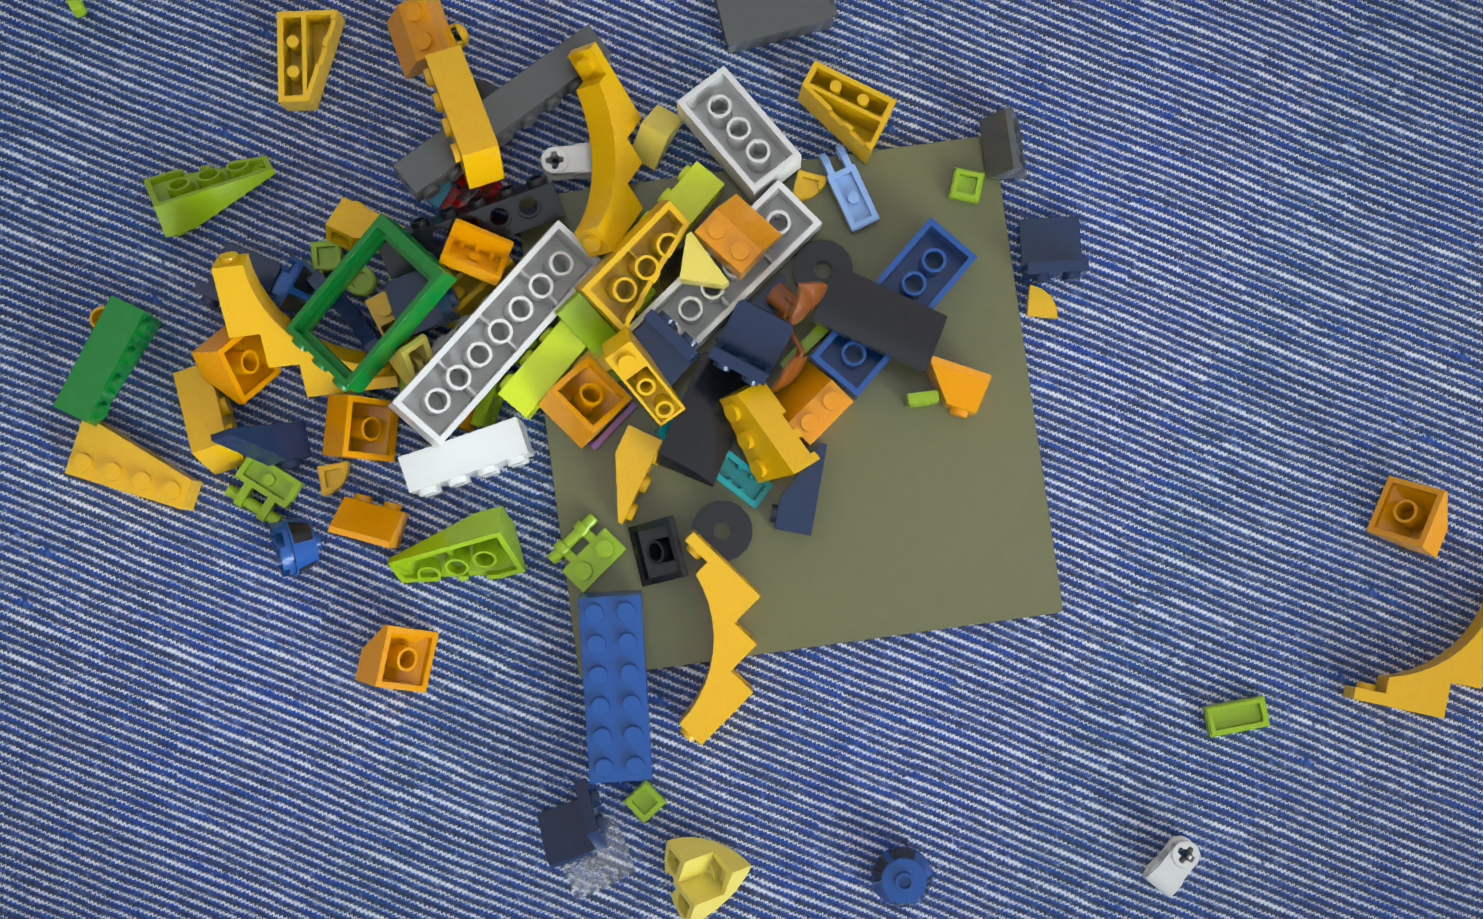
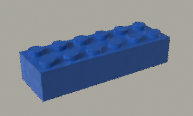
M930 217L878 277L875 283L934 309L975 261L977 256ZM831 332L810 356L809 362L856 400L890 358Z
M642 590L580 593L578 609L590 784L652 780L653 763Z

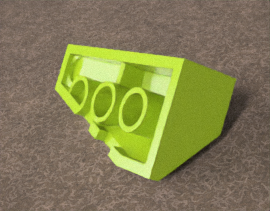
M266 155L230 161L225 168L219 169L212 168L210 164L200 166V172L184 174L183 169L172 170L144 179L143 182L164 235L167 238L181 236L189 230L197 228L273 176L275 172Z
M503 506L474 513L389 558L387 562L401 583L437 582L441 577L458 576L459 581L469 580V576L487 575V580L526 572L515 525Z

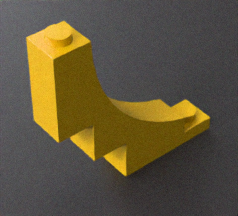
M596 41L572 49L568 54L569 60L583 81L576 91L587 122L592 154V177L589 199L584 215L574 234L590 258L614 252L643 209L628 184L642 164V161L629 142L628 136L642 118Z
M230 251L222 253L216 258L211 271L229 338L260 334L268 368L299 364L307 397L355 392L352 390L345 392L338 388L332 382L334 376L329 371L324 372L312 362L314 356L308 351H302L291 341L294 337L285 328L292 320L277 307L264 290L253 269L248 253L238 254V252ZM319 338L352 372L367 355L366 351L349 349ZM387 362L365 390L399 387L400 376L390 362Z
M693 528L685 537V542L688 543L685 549L696 560H699L701 557L705 560L696 569V576L704 590L711 612L713 649L705 680L691 705L681 715L679 725L681 726L680 732L690 742L696 740L702 745L753 693L752 685L734 667L757 645V642L737 620L761 596L760 592Z
M1483 602L1472 623L1462 636L1439 656L1409 670L1378 675L1376 685L1357 681L1356 687L1345 685L1343 697L1444 719L1451 683L1482 688Z

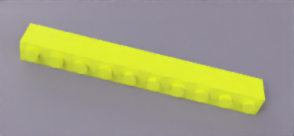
M698 161L692 167L689 164L686 165L677 177L679 182L672 190L668 187L657 200V202L669 200L690 222L678 245L725 191V184ZM562 320L559 321L554 329L550 326L543 332L539 338V341L542 343L534 352L531 349L527 351L519 361L521 365L519 370L514 375L509 373L499 385L501 391L498 395L529 420L540 408L538 404L547 391L574 368L572 365L588 350Z

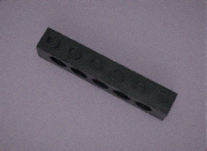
M537 174L529 177L525 184L517 187L513 184L504 186L497 190L498 194L487 198L485 195L476 196L470 199L465 206L459 208L456 206L446 207L440 210L439 215L429 219L427 216L416 218L409 223L410 226L404 227V229L429 253L432 252L440 259L447 238L438 240L432 234L437 229H444L450 234L454 221L457 218L463 221L468 218L475 219L478 222L477 227L506 238L564 217L565 213L551 175ZM525 197H532L536 200L535 205L528 209L521 207L519 203ZM495 208H503L507 211L506 216L501 219L493 218L490 213ZM387 241L378 250L391 279L416 271Z

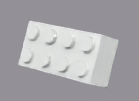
M722 66L676 102L680 119L753 204L778 179L783 182L801 168L800 152L725 66Z
M514 417L444 441L441 446L436 448L429 446L400 456L398 460L409 493L430 498L443 493L442 487L449 485V487L459 488L472 483L471 477L478 475L479 477L488 478L501 473L500 467L508 465V467L517 468L530 463L528 458L535 456L524 422Z

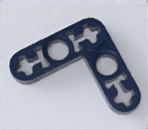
M318 268L306 279L317 291L327 279V276ZM342 293L331 307L350 325L362 346L369 353L381 339V336L368 318Z

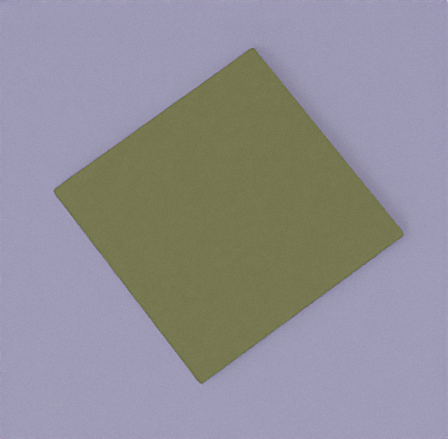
M981 136L872 151L866 165L855 154H848L851 163L855 164L880 218L879 221L851 233L827 181L819 194L809 200L801 201L822 222L821 229L805 245L820 239L833 241L841 245L850 255L853 272L873 282L878 279L930 217L977 256L975 261L933 309L948 316L933 356L992 375L976 414L972 416L967 415V418H961L950 414V408L944 407L940 399L935 405L906 407V394L933 391L935 389L926 372L920 373L890 359L856 400L849 396L854 402L809 447L805 445L807 450L812 453L816 451L821 443L827 444L811 536L775 530V523L769 522L772 504L778 505L779 499L798 473L769 480L773 487L757 508L754 509L717 480L714 486L711 487L661 465L656 466L653 464L648 473L652 477L650 485L645 494L639 492L635 501L639 507L633 520H626L624 525L618 523L615 452L628 425L664 441L654 433L659 424L623 381L619 385L632 397L631 401L637 408L596 451L588 443L581 449L544 412L561 540L574 529L573 525L579 519L582 521L591 513L598 520L590 529L596 536L604 528H607L627 548L584 593L642 590L647 670L709 662L711 660L713 622L706 595L696 576V569L705 560L702 557L696 560L685 549L688 545L685 542V537L692 531V523L697 513L704 506L715 501H730L741 506L749 515L752 524V539L747 550L738 558L728 561L760 592L761 596L737 620L757 642V645L746 656L1040 616L1062 611L1061 592L1000 179H987ZM837 156L829 157L835 172L844 169ZM819 158L801 160V168L799 170L827 177ZM955 167L985 173L978 204L948 199ZM798 170L782 182L791 192H793ZM726 171L712 173L725 184V191L690 231L693 234L717 207L735 194L740 196L748 205H753L751 200ZM677 177L629 184L643 209L627 233L647 211H650L658 203V198L668 187L672 190L679 182ZM590 189L558 193L565 216L520 232L523 255L558 220L574 234L586 210ZM532 197L523 198L519 205L528 209L535 205L536 200ZM686 237L682 240V242L676 247L674 251H676L677 249H681V247L685 246ZM798 252L748 301L752 302L781 274L786 277L785 286L797 295L798 287L795 285L792 272L794 259ZM606 254L598 255V257L602 260ZM818 263L814 267V273L817 277L824 279L830 276L831 268L826 263ZM659 277L655 284L653 283L651 286L657 293L654 301L663 293ZM775 309L774 315H777L779 312ZM810 309L802 321L793 325V331L800 342L817 326L809 321L814 311ZM635 315L629 324H631L637 318ZM558 316L535 339L538 342L536 348L542 343L539 341V338L543 332L550 326L554 329L561 319ZM728 321L697 350L701 355L671 385L681 401L703 352L710 353L713 345L717 343L715 335L727 325ZM831 331L807 354V362L809 361L810 356L829 336ZM791 337L769 380L766 382L770 389L782 371L779 368L780 362L796 347ZM626 405L592 440L595 442L628 406ZM735 435L729 450L749 465ZM673 515L689 576L642 587L628 527ZM719 522L714 526L713 534L717 539L725 540L730 536L731 528L727 523ZM582 537L571 550L578 555L589 542ZM563 556L566 567L570 562ZM566 576L578 671L580 677L583 678L578 597L583 592Z

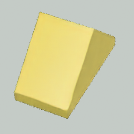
M659 104L642 121L632 146L642 161V165L653 171H656L683 123L677 114Z
M689 232L685 239L680 283L726 289L729 286V281L694 234Z
M422 333L400 348L389 360L406 385L433 356L427 336Z

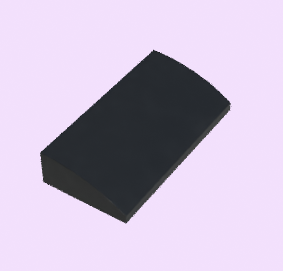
M835 264L826 282L828 285L827 291L815 307L809 321L920 373L926 372L948 316Z
M704 351L681 401L686 409L674 417L655 463L713 487L735 437V432L724 414L720 399L749 384L740 378L742 374L732 369L730 372H726L714 366V360L708 357V352Z

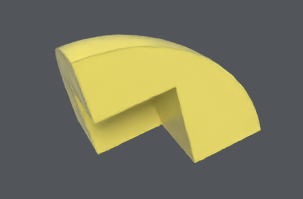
M680 837L667 841L665 872L670 873L673 877L675 890L670 895L682 919H703L714 912L738 889L751 868L748 861L740 854L712 840L697 837Z

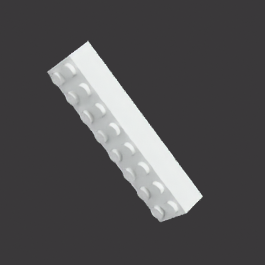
M778 179L751 207L780 232L782 236L752 269L739 280L706 250L729 281V286L723 290L681 284L679 276L631 323L629 329L634 334L644 324L646 320L643 317L651 309L657 314L663 310L676 322L672 328L680 335L684 332L688 333L699 344L695 348V350H698L730 319L738 301L742 299L748 301L821 229L822 222Z
M559 220L556 221L390 402L388 407L433 447L441 446L557 316L554 312L576 292L574 287L601 259L598 256L590 258L577 237Z

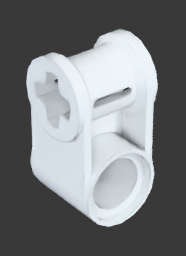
M590 143L547 148L541 156L544 174L546 176L551 175L554 181L591 179L592 154ZM553 159H558L559 161L557 169L552 168Z
M1177 835L1172 837L1160 853L1148 864L1143 873V878L1167 897L1174 895L1183 884L1184 879L1200 859L1198 847L1185 836ZM1181 847L1188 851L1185 857L1178 853Z

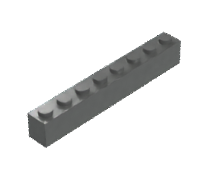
M588 24L482 100L500 147L507 144L513 138V133L520 128L527 129L537 121L539 114L545 110L549 112L555 109L561 103V98L565 95L577 93L576 90L583 81L568 58V54L572 49L596 41L606 60L610 63V50ZM443 129L393 165L395 175L418 203L424 198L426 200L433 198L439 193L440 187L448 181L454 182L464 174L460 162L456 163L450 147V144H453L451 136L446 138Z

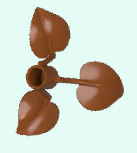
M822 281L798 283L796 295L780 282L769 292L766 302L779 312L776 316L786 321V317L789 316L788 322L794 325L802 321L810 309H815L826 293L828 285ZM794 331L790 337L797 348L796 355L792 356L770 389L773 393L786 388L795 381L807 363L808 355L804 354L805 350Z

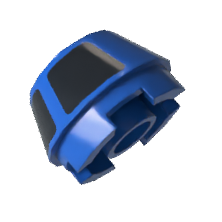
M290 255L288 262L292 265L291 267L283 266L272 287L271 293L274 294V297H269L283 313L297 315L316 292L306 279L315 269L304 258L300 260Z
M282 517L281 521L270 523L274 553L276 552L278 561L282 562V565L278 567L282 577L290 575L297 577L319 563L318 550L322 549L321 539L318 531H313L309 520Z
M895 846L884 851L876 859L872 869V885L876 894L886 904L894 907H910L919 903L928 894L932 884V869L928 860L918 850L908 846Z

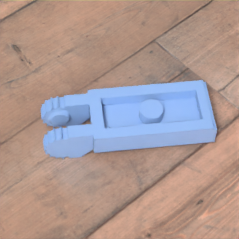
M840 145L836 147V155L844 169L835 172L829 157L825 153L818 156L821 166L827 175V182L851 233L879 221L880 218L855 164L851 163L845 148Z

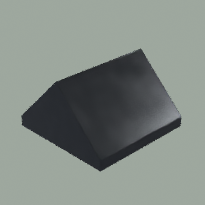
M673 515L628 527L642 587L689 576Z

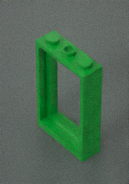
M381 213L285 329L294 337L291 341L304 352L308 351L314 356L312 362L324 372L329 371L334 376L332 382L338 388L345 392L352 390L362 393L455 283L457 278L395 220ZM385 241H387L428 280V283L352 372L311 330Z

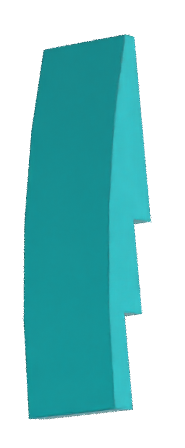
M674 418L661 427L658 426L654 433L664 440ZM730 450L728 451L716 480L756 509L773 487V484L769 481L757 483L755 476L750 471L749 465Z

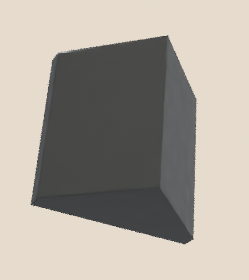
M1011 107L1004 108L979 120L987 179L1027 178L1019 119Z

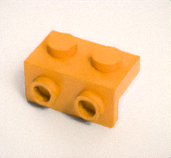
M457 218L447 238L439 262L451 269L478 278L480 281L498 286L514 242Z

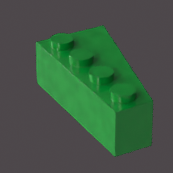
M111 295L58 394L53 407L97 426L99 421L104 420L107 416L110 404L157 333L162 322L146 311Z

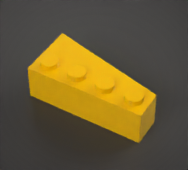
M461 45L424 55L427 68L422 69L428 88L434 87L435 93L431 94L436 111H442L444 118L441 119L444 133L446 138L450 136L452 138L453 144H450L455 162H460L469 190L505 179L499 145Z
M660 200L623 237L614 252L607 253L574 289L580 292L616 332H620L625 327L629 328L631 325L629 323L635 313L641 308L645 301V296L653 283L655 284L661 274V269L667 259L671 257L690 222L669 200Z
M83 420L81 421L65 470L66 474L182 510L193 511L202 485L201 480L173 463L166 461L152 450L130 439L129 436L112 428L104 421H99L97 426Z

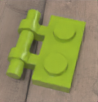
M246 457L235 474L236 478L244 482L241 489H238L231 484L226 489L225 495L233 499V503L238 507H245L255 513L256 518L263 523H273L281 521L282 518L281 515L274 512L276 505L279 504L283 508L289 509L305 483L277 465L268 466ZM254 489L267 497L264 504L251 497Z
M591 513L582 521L579 519L573 525L574 529L563 540L559 539L553 545L555 548L547 555L548 559L555 565L563 556L570 562L562 572L583 593L627 550L607 528H604L597 536L590 530L598 522ZM584 537L589 544L576 555L571 548Z

